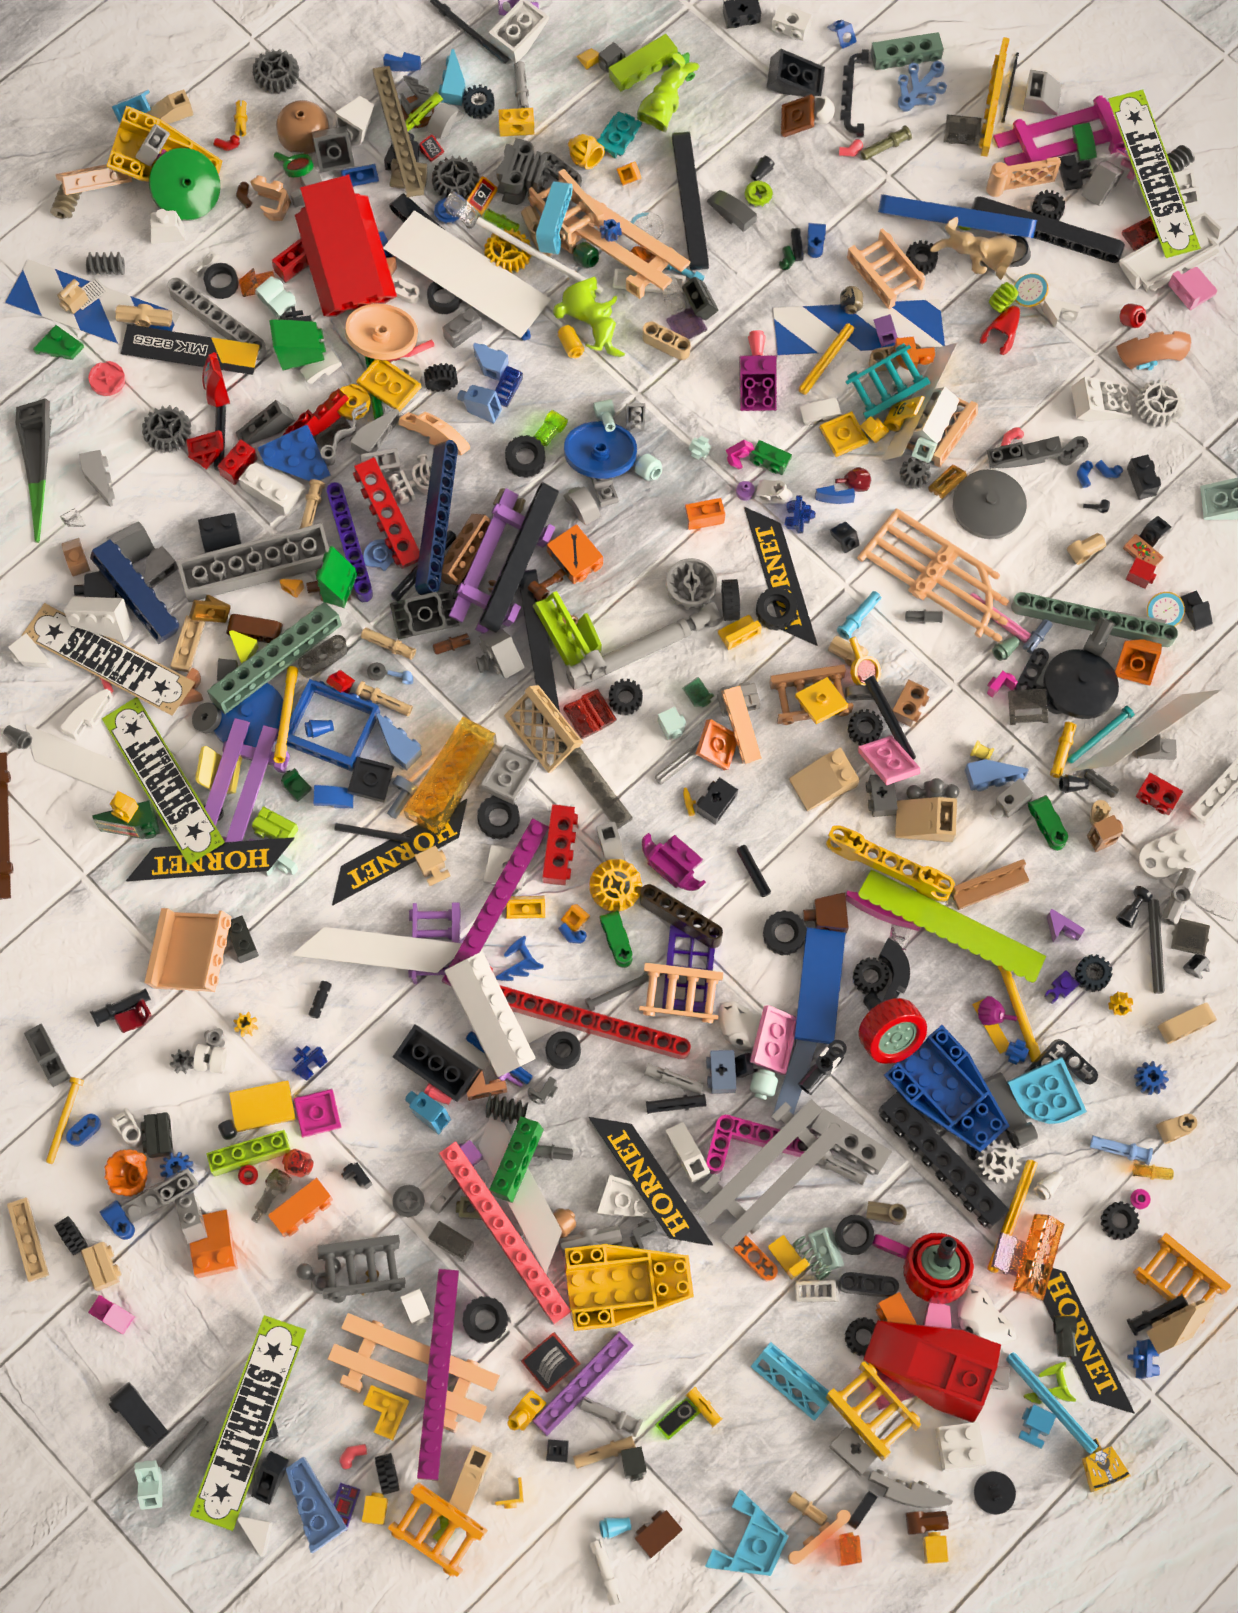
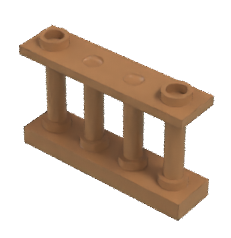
M845 664L770 676V689L778 690L782 714H778L777 724L790 725L796 721L811 719L801 704V711L790 712L785 690L787 687H796L798 693L804 689L805 684H815L828 677L844 698L841 680L846 674ZM848 703V708L835 715L840 717L852 713L853 703Z

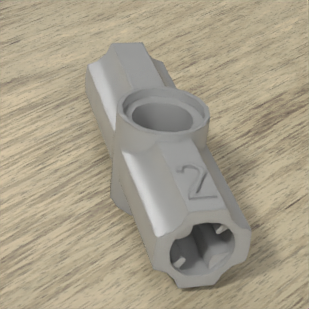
M1183 868L1160 918L1164 923L1177 925L1200 875L1195 870ZM1176 893L1182 894L1184 900H1179L1176 897Z
M619 1225L599 1230L597 1228L588 1229L580 1232L578 1235L559 1239L563 1257H565V1248L623 1243Z

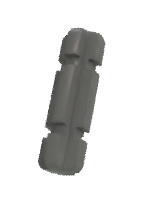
M1088 769L1085 773L1084 778H1087L1088 781H1093L1092 784L1103 792H1108L1107 795L1111 798H1114L1119 792L1116 786H1111L1108 780L1099 774L1096 775L1093 769Z

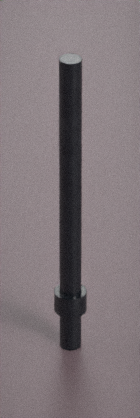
M430 0V3L439 9L443 16L450 18L504 64L508 62L509 58L454 14L449 6L445 3L442 4L439 0Z

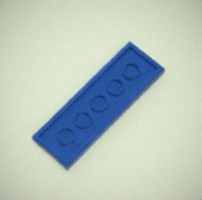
M807 927L794 1039L830 1044L835 1040L846 933Z

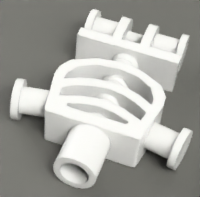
M427 454L417 456V460L420 463L413 467V480L408 481L403 470L400 471L402 479L400 481L398 480V474L388 477L389 482L393 484L392 489L397 490L395 495L399 497L401 505L410 501V498L406 496L408 493L412 501L415 500V494L412 490L415 486L423 494H428L432 461H427ZM420 471L421 476L416 478V474Z

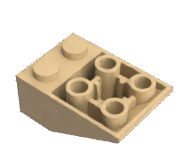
M933 797L897 801L895 838L953 842L956 836L957 798Z
M1203 1298L1151 1324L1153 1328L1146 1332L1157 1353L1160 1354L1193 1338L1215 1302L1214 1299L1206 1302Z

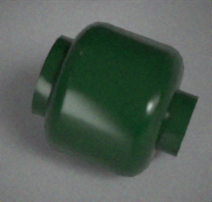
M581 242L574 248L573 259L583 268H591L599 261V251L590 243Z

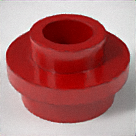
M244 1165L238 1172V1179L244 1185H252L258 1179V1171L252 1165ZM246 1171L252 1173L250 1178L245 1177L244 1173Z

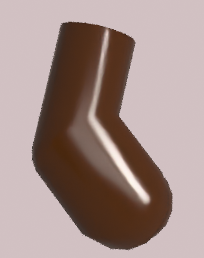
M244 181L238 186L236 197L245 208H249L253 202L247 197L249 184Z

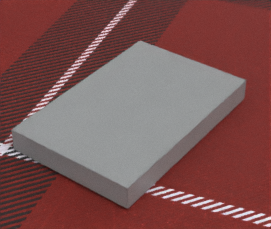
M504 745L482 780L479 789L514 805L537 767L539 760L508 745Z

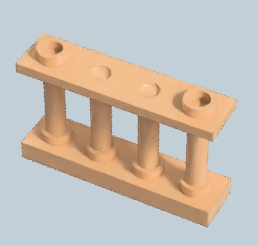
M563 169L558 172V182L572 184L573 189L570 200L577 203L576 206L566 211L564 221L580 211L585 212L587 217L569 227H566L564 223L562 224L559 233L560 238L570 245L572 244L571 233L585 225L594 223L598 228H600V225L604 226V214L567 171ZM530 187L529 202L543 213L545 207L543 199L548 197L551 187L538 194Z
M883 228L880 229L878 241L863 250H858L855 245L848 249L847 259L888 309L895 306L896 295L914 284L919 290L923 289L925 282L923 273L917 270L893 241L891 234L887 233ZM882 246L889 252L873 263H869L865 259V256ZM892 259H895L900 265L883 276H879L875 269ZM904 271L910 277L909 280L894 289L889 288L886 284L887 281Z
M645 963L644 972H648L649 984L646 1007L640 1006L639 1011H643V1015L655 1016V1013L695 1017L702 1018V1022L713 1023L714 1020H718V1015H712L715 987L718 981L723 980V972ZM660 974H667V978H669L665 1009L654 1008L657 977ZM679 976L687 977L688 981L685 1011L673 1010L676 982ZM699 978L707 979L706 983H708L704 1014L693 1012L696 982H698Z

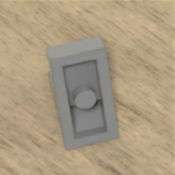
M1158 734L1137 749V758L1175 760L1177 758L1176 739H1161V735Z

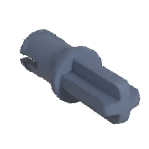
M1044 619L1037 629L1031 632L1032 635L1023 645V649L1029 648L1027 652L1032 654L1039 643L1044 641L1045 635L1052 628L1053 624L1049 620Z

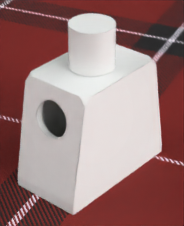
M159 209L157 212L150 214L151 244L185 241L184 224L176 211Z

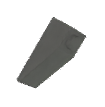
M275 400L235 432L238 440L241 439L251 445L282 432L295 420L289 408Z

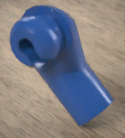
M1091 461L1083 462L1077 470V477L1083 488L1091 485L1088 474L1093 468Z

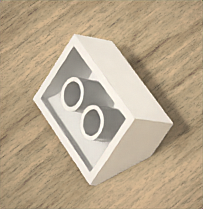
M946 387L934 390L910 441L917 443L920 437L935 443L941 440V435L949 425V420L956 411V406L959 402V399Z
M263 460L249 465L239 478L241 489L284 516L289 514L307 491L306 486L282 471L265 465Z

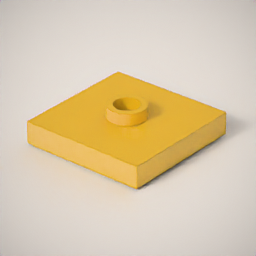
M852 411L819 426L835 457L868 444L869 440Z
M828 677L795 694V698L815 724L848 708V703Z

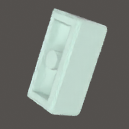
M825 1227L808 1234L814 1253H818L815 1256L816 1259L822 1258L818 1262L819 1268L826 1264L820 1270L821 1272L827 1268L834 1270L844 1266L831 1227Z

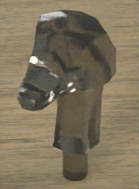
M275 1168L265 1179L266 1188L254 1207L257 1210L251 1218L253 1222L258 1223L262 1215H266L277 1195H284L292 1182V1178L287 1173Z

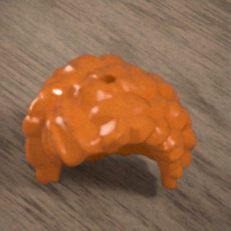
M131 1149L119 1150L112 1157L108 1158L107 1164L104 1166L106 1174L104 1179L108 1181L107 1184L110 1186L109 1189L112 1193L132 1197L144 1190L148 1169L145 1163L147 1158L143 1153Z

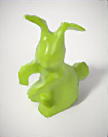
M678 53L672 54V58L676 62L663 73L661 82L654 87L651 94L641 101L637 111L638 120L647 125H652L665 133L672 114L679 107L678 88L683 84L689 73L697 71L700 67L696 62L685 64L683 56Z
M591 277L569 286L563 292L562 302L554 306L553 315L559 319L567 314L590 325L595 344H585L588 348L601 351L604 346L606 352L611 356H625V353L611 344L616 325L615 321L610 318L612 313L611 306L616 303L617 296H613L612 300L608 302H595L596 277Z

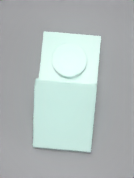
M282 854L270 870L266 872L269 876L278 865L282 872L286 874L289 872L294 875L298 868L295 862Z

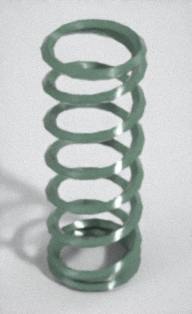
M805 1236L800 1237L793 1243L794 1249H799L798 1254L803 1255L802 1259L813 1249L811 1247L807 1251L800 1253L809 1241L796 1248L805 1240ZM817 1252L814 1253L811 1257L806 1258V1260H808V1263L813 1257H815L818 1254ZM822 1258L818 1259L816 1262L809 1265L812 1266L811 1271H817L815 1276L818 1280H823L831 1273L830 1268H827L817 1276L819 1271L823 1267H825L826 1264H823L820 1268L813 1270L814 1266L818 1262H820Z

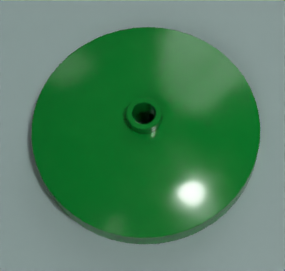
M176 148L167 151L157 159L150 171L149 189L153 201L159 209L176 211L182 221L196 220L205 216L214 208L220 195V178L214 164L205 155L196 150Z

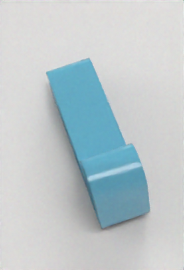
M553 181L536 232V240L540 252L559 254L561 239L559 233L572 196L573 187L570 183Z

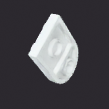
M1185 828L1146 844L1138 857L1141 871L1146 876L1156 880L1168 878L1182 872L1184 867L1191 868L1202 862ZM1145 860H1152L1155 864L1154 868H1148L1145 865Z

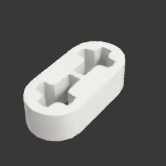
M392 278L394 286L399 285V288H395L397 298L411 304L418 302L420 292L417 286L400 278Z

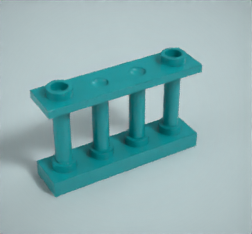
M903 343L895 348L896 352L859 373L854 371L847 375L846 384L853 383L866 406V411L863 412L866 420L931 383L927 376L923 378L919 374L907 352L911 348L910 344L905 345ZM898 355H901L914 379L912 380L914 383L908 387L906 384H903L891 362V359ZM882 364L886 366L898 388L896 389L898 393L892 396L890 393H887L875 371V368ZM867 373L882 397V402L877 405L871 402L858 379Z

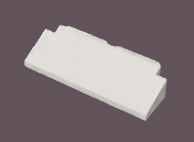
M1203 212L1191 219L1201 249L1166 258L1159 238L1120 259L1119 265L1135 290L1143 286L1146 292L1157 291L1169 284L1172 274L1176 271L1183 274V271H1189L1218 256V242L1221 241L1223 228L1206 212Z

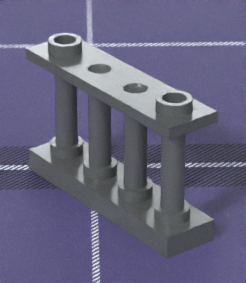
M399 1235L317 1245L318 1260L323 1259L325 1261L329 1287L323 1289V1299L328 1298V1300L332 1301L338 1300L342 1296L385 1290L397 1292L405 1288V1278H398L394 1251L399 1249ZM384 1251L386 1253L390 1280H377L374 1259L376 1252ZM357 1254H364L366 1256L369 1275L368 1283L357 1284L354 1257ZM343 1256L346 1259L349 1285L337 1287L333 1260L335 1257Z

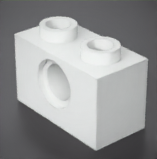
M780 3L773 18L772 30L804 41L811 26L812 14Z

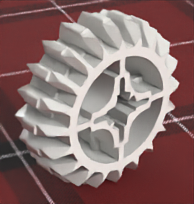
M1160 379L1157 383L1152 380L1150 384L1146 383L1140 389L1139 395L1136 397L1137 414H1142L1141 419L1146 418L1147 424L1150 421L1153 422V426L1159 424L1162 428L1164 424L1167 426L1171 425V423L1175 424L1185 410L1184 393H1179L1180 387L1174 388V383L1169 385L1167 380L1164 383ZM1156 394L1155 397L1148 398L1149 396ZM1174 408L1172 411L1165 413V410Z

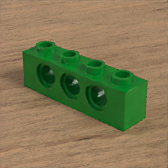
M520 1116L489 1189L494 1197L513 1203L544 1131L539 1122Z

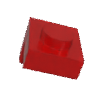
M342 670L328 676L326 683L340 693L345 692L347 694L350 693L355 682L353 678Z

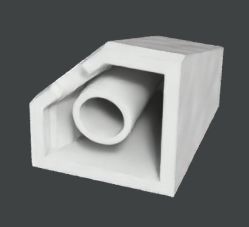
M361 96L335 112L332 128L346 126L351 146L360 145L371 121L374 104Z

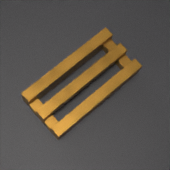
M952 464L928 487L929 492H934V495H939L943 499L967 476L966 471Z

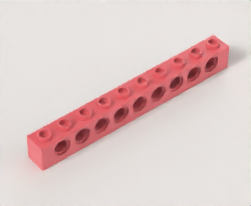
M457 1142L439 1152V1157L551 1323L555 1324L571 1312Z

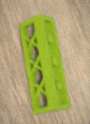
M553 592L546 599L533 605L565 665L572 667L580 663L584 659L581 649L585 655L591 651L558 592ZM553 599H554V601H555L556 604H557V608L555 607V605H554V603H553V601H552Z

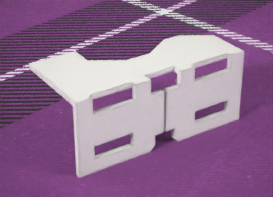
M211 251L203 258L202 263L198 262L190 271L199 278L208 267L221 259L220 255H216Z

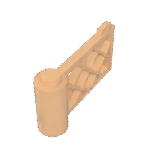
M1053 157L1042 161L1007 166L1002 162L995 163L991 168L986 191L990 196L998 197L1002 195L1004 190L1055 182L1061 163L1060 158Z

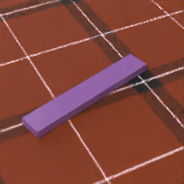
M619 1331L532 1422L548 1436L634 1345Z

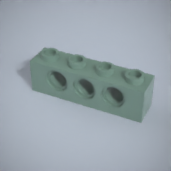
M934 32L872 42L870 54L874 69L885 70L892 67H903L911 63L920 64L941 60L944 48L940 33Z

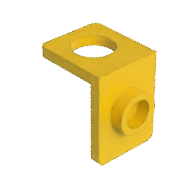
M518 1477L520 1499L497 1501L495 1506L504 1505V1509L517 1508V1504L524 1503L521 1477Z

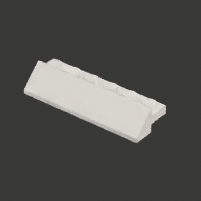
M483 952L444 970L497 1078L536 1059Z

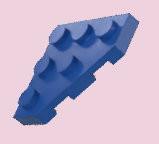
M308 425L257 448L264 464L308 481L311 479L323 480L331 476Z

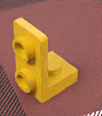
M784 1235L768 1246V1249L791 1280L810 1265L805 1258L802 1259Z

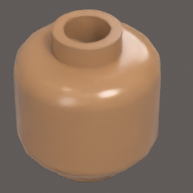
M558 1208L553 1212V1215L562 1230L560 1238H565L576 1227L575 1214L569 1209Z

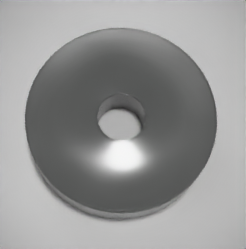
M209 702L199 705L192 715L194 728L205 734L213 732L221 722V710Z

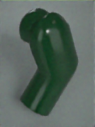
M785 246L782 248L785 258L779 262L782 270L790 269L795 262L791 247Z

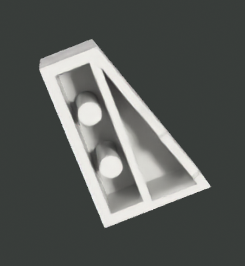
M72 597L64 609L70 626L125 642L134 629L123 598Z

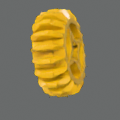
M504 228L506 233L531 246L525 234L521 235L519 230L514 232L513 228L510 231ZM494 233L491 234V238H487V243L484 245V256L489 258L490 262H495L496 266H501L502 269H506L510 273L514 270L518 273L519 268L524 270L525 264L528 265L529 259L532 257V255L523 250L522 252L518 251L515 245ZM495 250L498 251V254H500V257H498V256L494 253Z

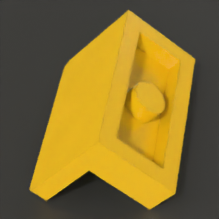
M746 615L740 620L718 630V635L727 649L730 650L760 634L762 626L758 620L754 622L750 615Z

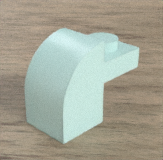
M156 1460L135 1463V1473L138 1481L137 1497L141 1510L162 1507V1476Z

